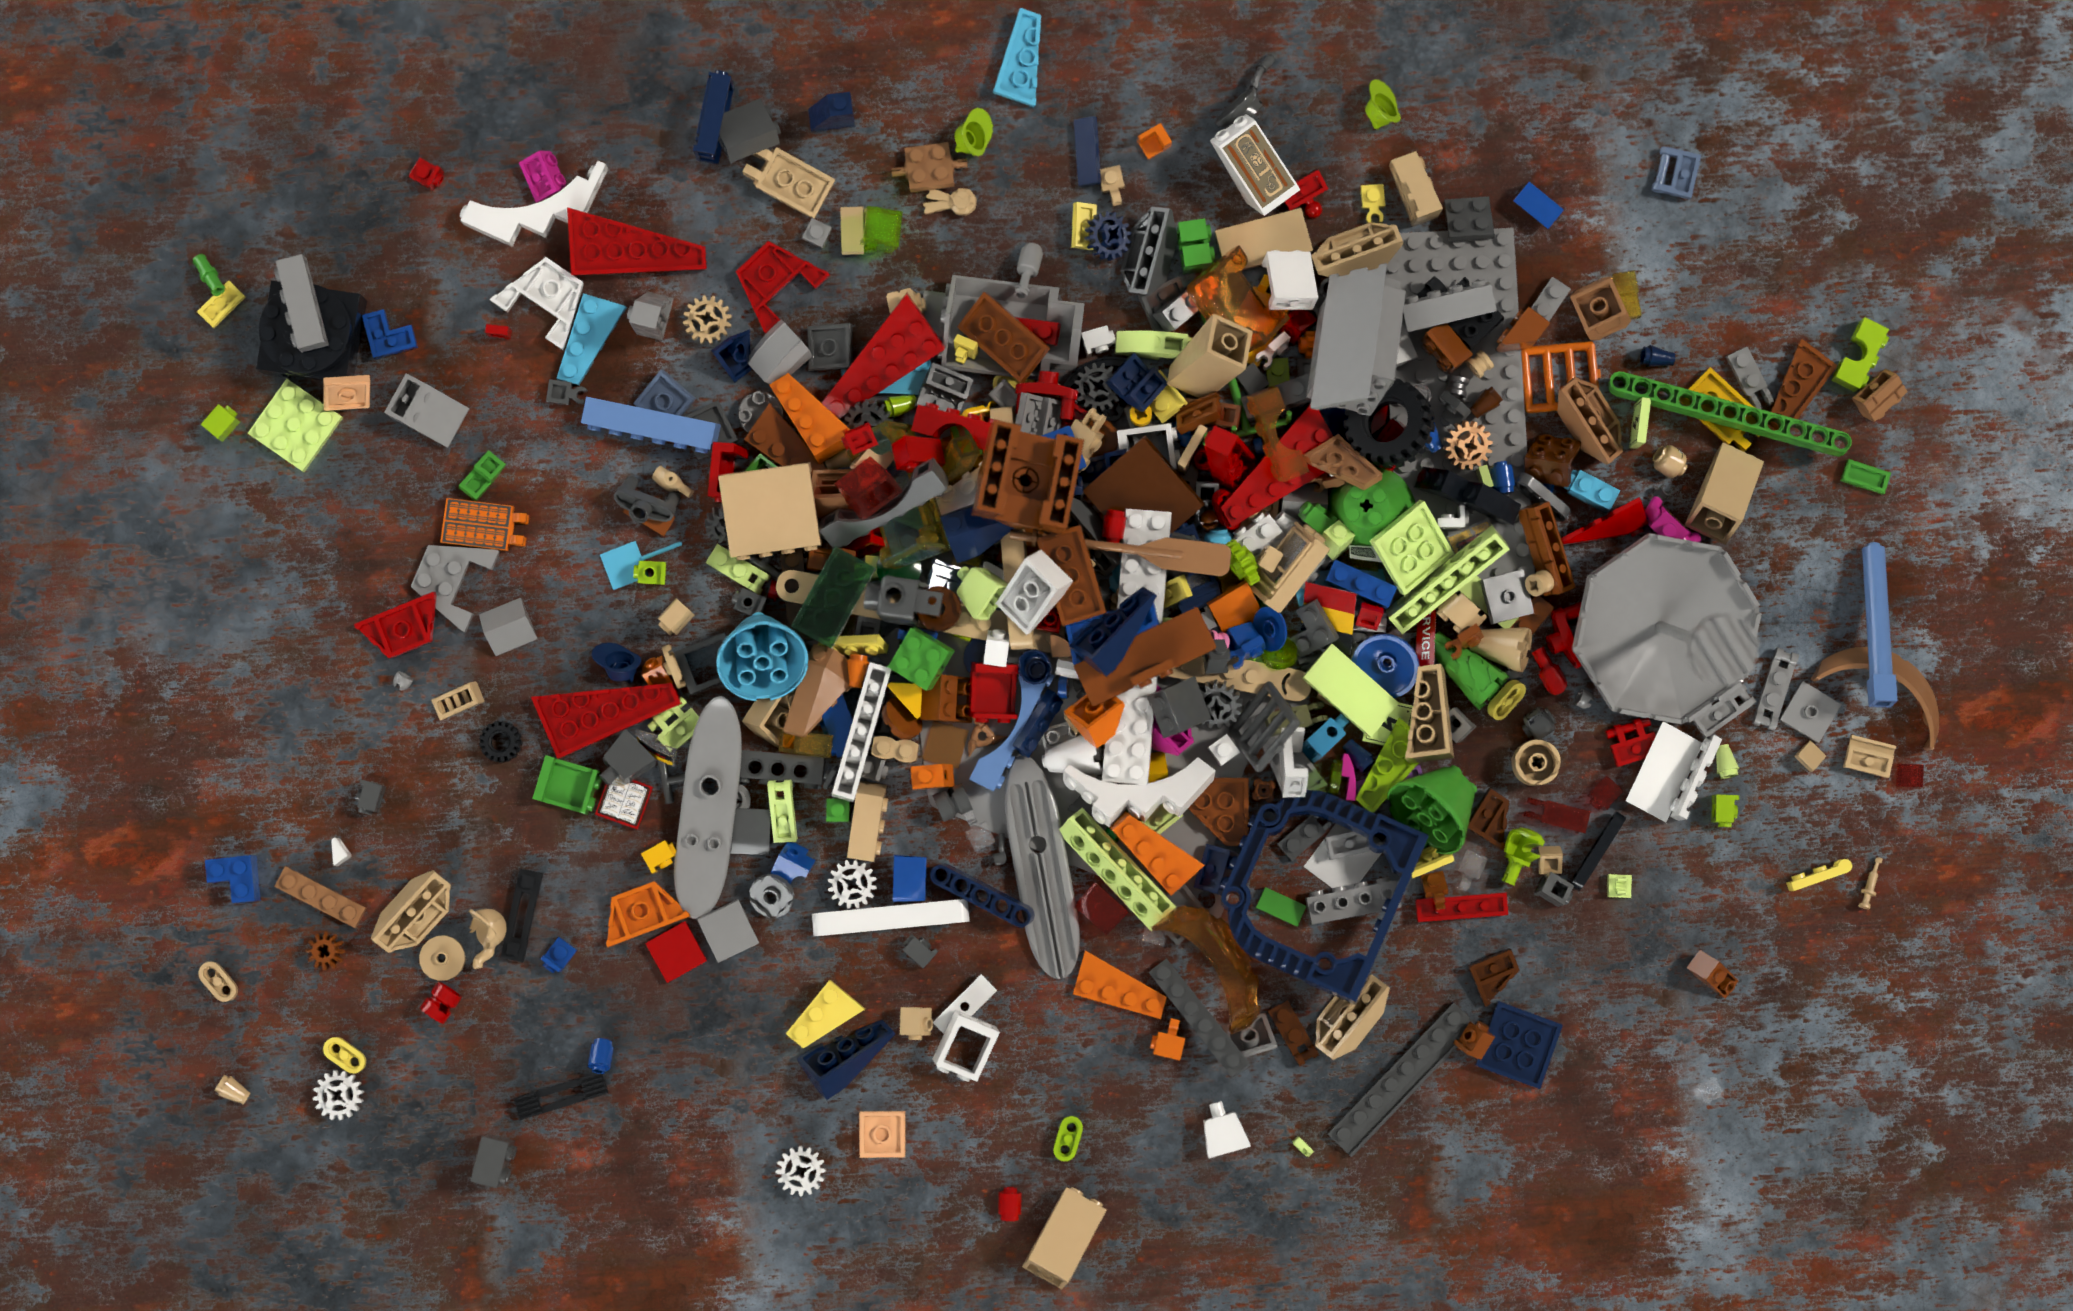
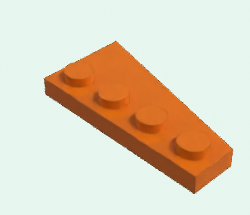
M1084 952L1073 995L1161 1019L1166 996L1091 953Z

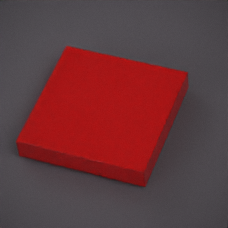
M686 921L645 943L667 983L708 961Z

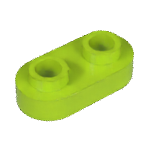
M1075 1116L1065 1117L1060 1124L1053 1149L1054 1155L1060 1161H1070L1076 1155L1083 1125L1081 1120ZM1069 1123L1076 1125V1129L1072 1132L1067 1130ZM1063 1145L1069 1147V1152L1066 1154L1060 1151Z

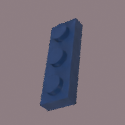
M1047 689L1013 743L1014 748L1026 758H1029L1037 748L1038 742L1048 730L1050 723L1063 704L1059 696L1050 689Z

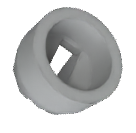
M397 671L393 679L395 687L401 685L399 690L408 689L413 682L410 676L400 671Z
M1581 689L1575 698L1574 704L1584 709L1589 708L1592 705L1589 701H1594L1593 695L1589 691Z

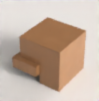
M852 469L813 470L812 485L816 512L819 519L839 508L855 509L858 489L856 488L858 476Z

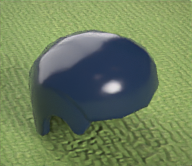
M1032 649L1025 651L1018 658V673L1025 682L1032 685L1043 684L1051 676L1052 661L1046 653Z

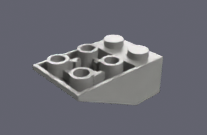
M406 373L384 413L448 448L466 417L469 408Z

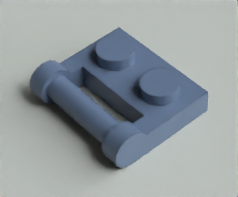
M1661 147L1660 164L1656 181L1652 184L1651 191L1690 200L1701 155L1671 147ZM1670 157L1676 158V163L1669 186L1665 185L1664 182Z

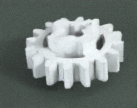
M845 860L844 867L837 864L839 870L837 872L831 871L834 879H828V882L832 883L833 887H830L828 891H834L833 900L840 899L839 906L845 902L847 903V909H850L852 904H855V907L858 909L860 907L859 902L867 905L866 898L874 897L870 892L877 889L876 886L872 885V882L877 879L876 877H870V874L873 872L872 869L865 870L866 863L858 866V860H854L853 865H850L849 861ZM848 869H856L853 875L846 876L842 874ZM863 874L867 878V888L862 886L861 878ZM843 878L846 880L856 878V884L862 890L852 888L851 891L848 890L849 885ZM837 881H840L843 885L844 890L842 894L838 891ZM859 893L863 895L858 899L849 900L851 894Z
M338 1070L333 1071V1077L329 1073L324 1074L326 1080L319 1079L317 1082L321 1086L313 1089L318 1093V1096L313 1097V1100H319L316 1109L323 1108L324 1110L321 1115L325 1116L329 1113L330 1120H334L336 1115H338L339 1120H344V1114L352 1117L351 1110L359 1111L360 1108L356 1104L364 1101L359 1098V1095L364 1093V1090H358V1086L362 1084L361 1081L354 1082L356 1076L353 1074L347 1077V1071H343L339 1075ZM334 1080H343L339 1086L330 1083ZM351 1088L353 1091V1099L350 1097ZM342 1091V1099L336 1100L337 1095L334 1092ZM324 1092L327 1093V1102L324 1099ZM340 1104L346 1107V1109L341 1111L334 1110Z
M799 1146L797 1152L792 1147L790 1148V1155L782 1154L785 1160L777 1162L782 1168L776 1170V1173L782 1175L777 1181L778 1183H785L783 1190L789 1187L791 1188V1195L799 1191V1195L803 1196L805 1190L810 1195L812 1194V1187L820 1188L817 1181H824L825 1178L820 1176V1174L826 1172V1169L820 1167L824 1163V1159L817 1160L818 1152L813 1155L811 1154V1147L803 1151V1147ZM800 1156H806L812 1161L809 1163L802 1161ZM791 1159L792 1169L786 1173V1166ZM797 1165H800L801 1168L811 1167L804 1173L805 1177H802L801 1174L791 1175L798 1169ZM816 1169L815 1179L813 1182H810L809 1175L811 1171ZM793 1179L800 1181L802 1186H796L790 1181Z

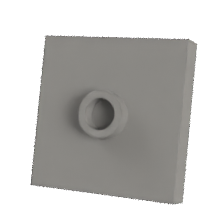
M1801 681L1780 716L1779 721L1814 742L1819 743L1842 704L1806 682Z

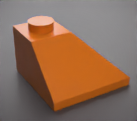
M1086 694L1064 710V713L1084 739L1096 748H1099L1116 734L1125 704L1115 696L1099 705L1092 706Z

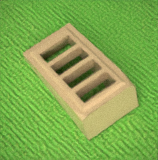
M474 681L438 696L431 701L439 720H443L483 703L484 698L477 682ZM459 693H462L466 703L465 705H463ZM452 696L457 706L456 709L454 708V705L450 698ZM442 700H445L446 705L449 709V712L447 713L442 704Z

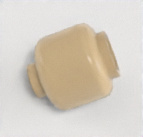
M1672 445L1661 446L1653 456L1654 468L1667 478H1674L1677 475L1681 476L1687 469L1686 455Z

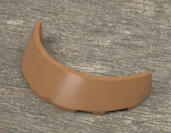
M1868 647L1850 648L1828 656L1820 662L1810 680L1816 682L1827 675L1847 669H1869ZM1892 652L1893 675H1896V681L1904 685L1916 697L1924 711L1922 717L1924 723L1929 727L1930 736L1923 749L1925 751L1933 750L1939 733V710L1935 695L1922 673L1909 661L1903 660L1899 655Z

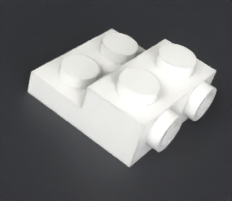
M1267 511L1264 514L1263 512L1258 513L1251 519L1252 523L1246 527H1239L1233 533V539L1239 542L1241 547L1245 545L1252 552L1255 560H1257L1264 546H1272L1276 549L1286 536Z

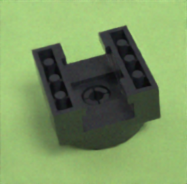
M271 280L268 301L259 321V337L261 342L256 369L263 375L288 379L291 378V375L323 380V378L354 376L364 323L362 315L365 314L367 300L361 294L326 289L313 284L329 346L301 352L297 347L293 346L290 335L293 334L292 325H288L285 317V312H288L286 303L283 304L279 291L283 290L281 282Z

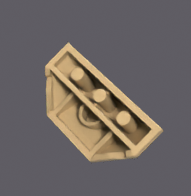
M1370 222L1327 238L1311 257L1318 275L1329 277L1332 274L1338 273L1340 276L1349 275L1351 270L1366 267L1368 270L1378 269L1380 264H1388L1404 243L1397 225Z
M434 870L411 879L380 913L371 939L388 953L418 945L448 913L450 883Z
M1371 974L1368 975L1355 1005L1334 996L1317 1018L1315 1046L1332 1060L1355 1050L1383 1015L1390 988Z

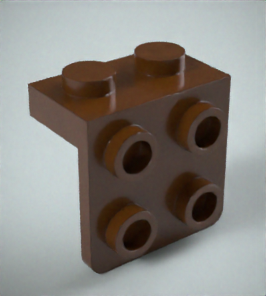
M1549 434L1537 436L1525 456V473L1533 476L1540 483L1569 487L1571 483V463L1581 448V442L1572 438L1552 437Z

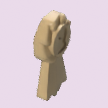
M958 188L951 195L933 189L929 190L930 193L926 198L937 202L923 203L925 215L951 209L956 215L967 216L975 210L977 198L970 189Z

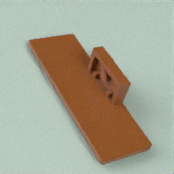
M1195 607L1136 635L1123 660L1107 677L1094 670L1085 661L1075 664L1074 669L1091 705L1096 706L1134 687L1139 686L1142 689L1152 684L1151 679L1160 676L1163 679L1173 674L1172 669L1216 649V644L1199 609Z

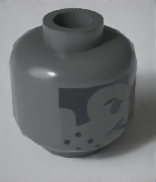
M1537 707L1523 716L1525 725L1521 727L1528 738L1533 736L1536 740H1541L1555 730L1554 724L1557 722L1548 708Z

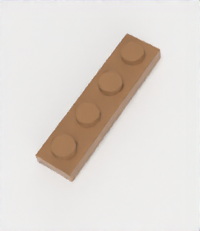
M287 866L284 867L274 886L353 928H357L367 909L361 904Z

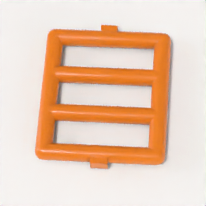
M1594 342L1539 345L1521 350L1524 406L1527 413L1558 410V402L1555 401L1552 353H1564L1568 383L1572 378L1576 377L1573 352L1587 351L1589 382L1597 385L1599 389L1598 379L1601 378L1600 369H1597ZM1542 354L1547 403L1533 404L1529 355Z

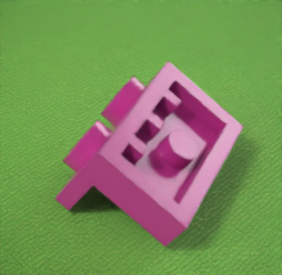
M539 150L519 162L536 203L550 198L566 187V180L560 173L557 159L551 151Z

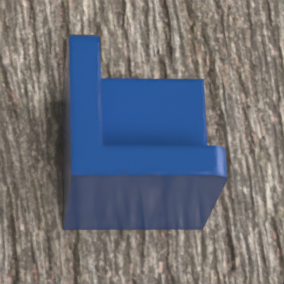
M1252 622L1228 628L1226 632L1230 638V652L1240 649L1241 645L1259 636Z

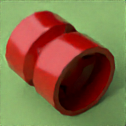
M438 981L431 990L432 996L426 997L420 1009L437 1022L445 1024L451 1015L450 1009L456 1008L463 997L449 986Z

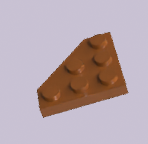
M1214 778V781L1188 808L1225 846H1239L1243 835L1248 836L1249 827H1247L1249 823L1248 778Z

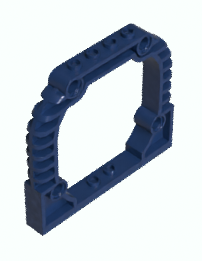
M1306 790L1305 797L1282 798L1276 804L1269 803L1263 805L1257 816L1252 815L1247 826L1251 830L1248 836L1243 835L1238 846L1242 849L1239 857L1234 855L1229 868L1233 869L1230 877L1225 876L1220 886V889L1223 890L1221 904L1228 911L1229 927L1235 941L1248 955L1355 1005L1429 835L1378 813L1377 815L1332 794L1317 790ZM1270 811L1274 813L1276 818L1269 822L1263 818V814ZM1304 814L1314 815L1368 838L1367 845L1369 849L1374 853H1383L1390 864L1392 873L1401 876L1392 898H1386L1382 907V911L1385 914L1382 920L1377 919L1372 931L1376 935L1366 956L1356 953L1346 958L1336 959L1329 952H1321L1314 958L1266 937L1256 930L1249 920L1247 911L1251 902V893L1247 883L1268 836L1280 833L1286 826L1289 817ZM1381 835L1385 839V844H1375L1373 837ZM1236 894L1239 898L1238 903H1228L1226 900L1227 895ZM1326 959L1331 963V968L1322 970L1318 962Z

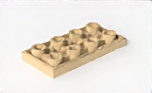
M1302 208L1215 231L1226 275L1262 266V261L1267 251L1292 252L1300 250L1302 252H1313Z

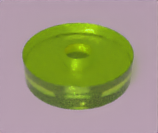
M1286 638L1285 644L1281 649L1273 652L1263 650L1264 653L1261 655L1262 662L1267 667L1282 670L1291 667L1296 662L1297 646L1293 641Z
M1338 759L1332 760L1327 793L1337 796L1339 792L1343 760Z

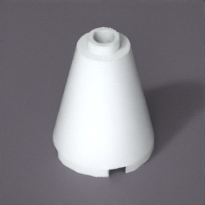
M1079 735L1045 750V755H1042V764L1049 772L1063 773L1070 764L1084 774L1101 775L1103 773L1105 749L1101 748V746L1096 748L1085 740L1082 735Z

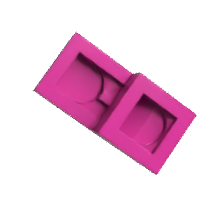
M1343 753L1338 777L1347 778L1344 800L1354 802L1356 797L1355 772L1349 754Z

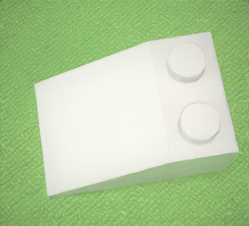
M1040 550L1024 559L997 600L996 605L1028 635L1063 597L1073 580Z

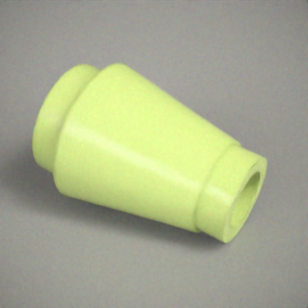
M1729 744L1720 745L1716 752L1717 774H1720L1721 779L1738 776L1739 766Z

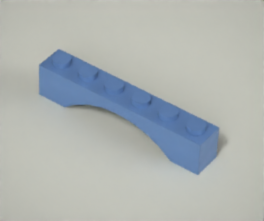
M1051 674L1043 684L1038 685L1025 682L1019 675L1021 708L1016 725L1009 737L997 749L978 760L969 778L970 781L994 792L995 788H1001L1006 778L1002 774L1005 768L1010 769L1015 759V756L1012 755L1015 749L1013 743L1032 715L1035 706L1037 707L1044 696L1041 694L1044 687H1050L1055 675Z

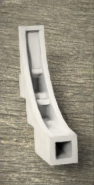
M1197 757L1186 768L1171 777L1148 783L1147 785H1125L1098 780L1082 773L1069 764L1063 772V781L1070 790H1076L1081 794L1085 802L1093 804L1092 815L1098 823H1104L1110 827L1126 809H1128L1130 815L1143 822L1161 804H1163L1167 812L1180 817L1214 781L1216 770Z

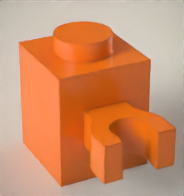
M1170 1018L1167 1033L1158 1031L1157 1036L1152 1035L1150 1048L1153 1049V1054L1176 1060L1181 1059L1185 1038L1176 1036L1180 1020Z

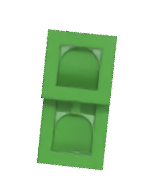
M488 450L474 465V469L459 484V489L477 502L502 472L506 464Z

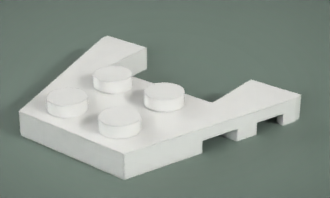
M545 257L515 282L507 285L499 294H495L490 301L508 313L519 296L523 294L558 318L545 338L563 350L584 283Z

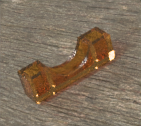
M1270 386L1247 396L1249 401L1247 402V408L1250 414L1254 415L1257 422L1255 429L1257 434L1263 438V450L1267 458L1270 457L1272 462L1271 472L1274 478H1278V481L1286 482L1309 472L1302 450L1285 447L1277 437L1276 422L1281 412L1286 408L1278 387Z

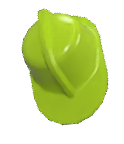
M1372 80L1369 84L1371 98L1366 105L1365 112L1370 118L1373 127L1379 129L1391 122H1399L1401 117L1392 90L1381 80Z
M973 109L968 114L965 122L955 131L956 152L972 154L977 157L983 155L993 133L991 117L984 109Z

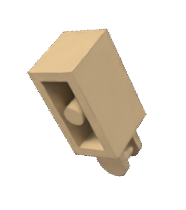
M1091 408L1083 420L1075 419L1071 425L1075 438L1084 439L1082 455L1086 467L1079 470L1078 473H1081V471L1088 467L1090 463L1089 458L1102 444L1101 439L1104 435L1099 430L1104 424L1106 416L1096 413L1097 410L1095 408ZM1091 421L1095 422L1093 427L1089 425Z

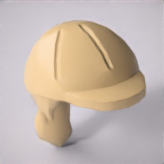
M485 908L476 911L470 909L468 911L473 917L469 927L472 929L470 933L476 930L477 939L483 945V951L478 953L473 959L474 969L482 968L483 963L493 957L496 946L505 938L507 930L506 921L499 912L493 909Z

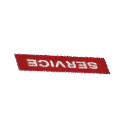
M1436 608L1417 623L1416 654L1419 660V667L1434 665Z

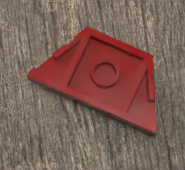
M431 592L355 623L354 627L360 630L389 659L429 644L433 640L436 592Z

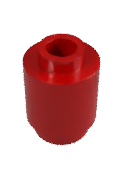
M1107 509V514L1104 515L1102 537H1106V542L1120 543V539H1123L1126 524L1125 511Z
M1004 1187V1191H999L998 1214L1002 1221L1019 1220L1022 1192L1017 1191V1187Z

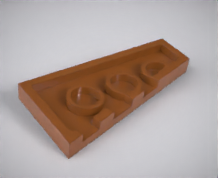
M1801 339L1770 412L1798 419L1838 365ZM1768 422V427L1772 430L1779 429L1775 422Z
M770 403L744 438V441L780 466L811 462V479L813 470H828L823 463L818 464L808 446Z

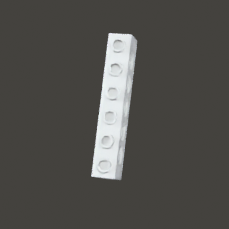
M869 663L832 797L854 802L891 673V669L888 667Z

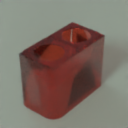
M1096 882L1090 885L1074 906L1106 936L1129 913L1128 910Z

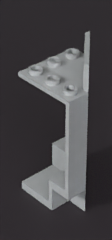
M1387 263L1380 264L1378 269L1368 270L1366 267L1351 270L1349 275L1340 276L1337 273L1329 276L1327 296L1320 306L1306 394V397L1311 399V409L1320 410L1338 407L1355 411L1361 415L1371 416L1394 382L1406 291L1400 290L1401 281L1386 277Z
M952 275L951 284H946L945 293L924 290L923 294L927 305L924 317L946 347L945 350L937 354V359L942 360L941 366L950 370L1013 377L979 346V353L975 360L967 357L964 364L955 361L956 356L953 342L955 337L959 334L969 338L957 326L983 292L993 297L1014 317L1060 323L1058 346L1048 345L1050 350L1027 378L1038 380L1039 371H1050V368L1069 371L1077 369L1085 303L1058 300V287L1028 284L1030 294L1027 299H1018L1014 295V289L1019 283Z

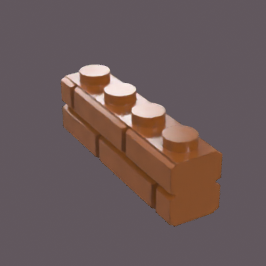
M1550 501L1535 503L1521 508L1518 513L1519 520L1526 536V543L1529 546L1536 572L1547 570L1554 579L1553 589L1543 593V595L1561 594L1575 588L1574 579Z

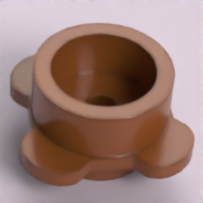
M1260 778L1256 779L1253 783L1255 790L1252 793V798L1255 801L1261 799L1268 803L1274 800L1273 789L1276 787L1275 782L1272 780L1268 782L1262 781Z

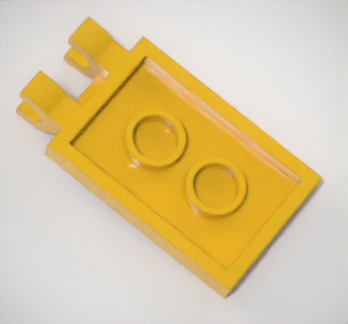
M1711 367L1688 389L1753 407ZM1687 398L1679 399V402L1684 406L1691 404ZM1709 404L1701 405L1702 410L1705 412L1713 410ZM1731 410L1723 411L1725 417L1734 418L1735 415ZM1753 416L1745 417L1747 423H1757ZM1699 419L1720 440L1728 445L1733 442L1739 450L1745 452L1752 444L1743 437L1746 433L1744 431Z

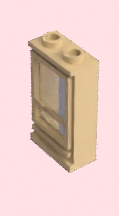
M1297 521L1294 522L1296 526L1291 528L1276 547L1278 551L1283 553V557L1274 572L1270 573L1260 568L1258 570L1260 581L1250 586L1252 592L1278 613L1282 612L1330 550L1324 544L1326 539L1307 523L1301 525Z

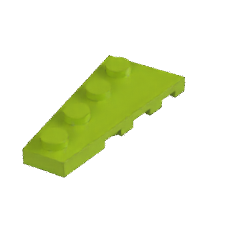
M1400 717L1355 798V801L1364 809L1373 813L1387 799V794L1392 786L1403 781L1420 763H1408L1405 759L1410 726Z

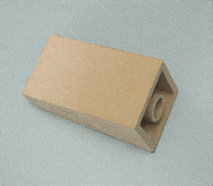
M1213 314L1171 363L1167 384L1197 398L1219 391L1246 370L1253 331Z
M1723 442L1713 457L1684 526L1726 545L1744 519L1764 461Z
M1066 1187L1022 1265L1024 1269L1060 1289H1063L1070 1281L1106 1212L1101 1202L1083 1197V1193L1073 1187L1070 1189Z

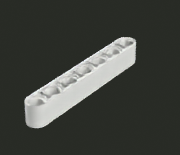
M965 899L811 914L813 936L970 922L968 901Z

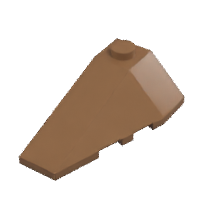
M816 644L813 645L808 655V669L804 679L796 688L783 729L784 733L805 738L822 720V715L830 706L833 708L837 704V699L843 692L847 693L851 687H849L847 660L849 659L835 649Z

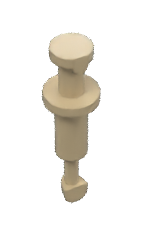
M1877 857L1874 861L1873 871L1869 872L1865 889H1861L1864 897L1862 903H1859V907L1863 909H1870L1871 896H1876L1874 889L1878 878L1877 869L1879 863H1882L1883 860L1880 857Z

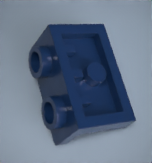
M1206 844L1201 863L1205 866L1198 871L1194 888L1222 896L1223 890L1220 889V886L1225 876L1230 877L1233 869L1229 868L1234 855L1238 857L1239 854L1231 850Z

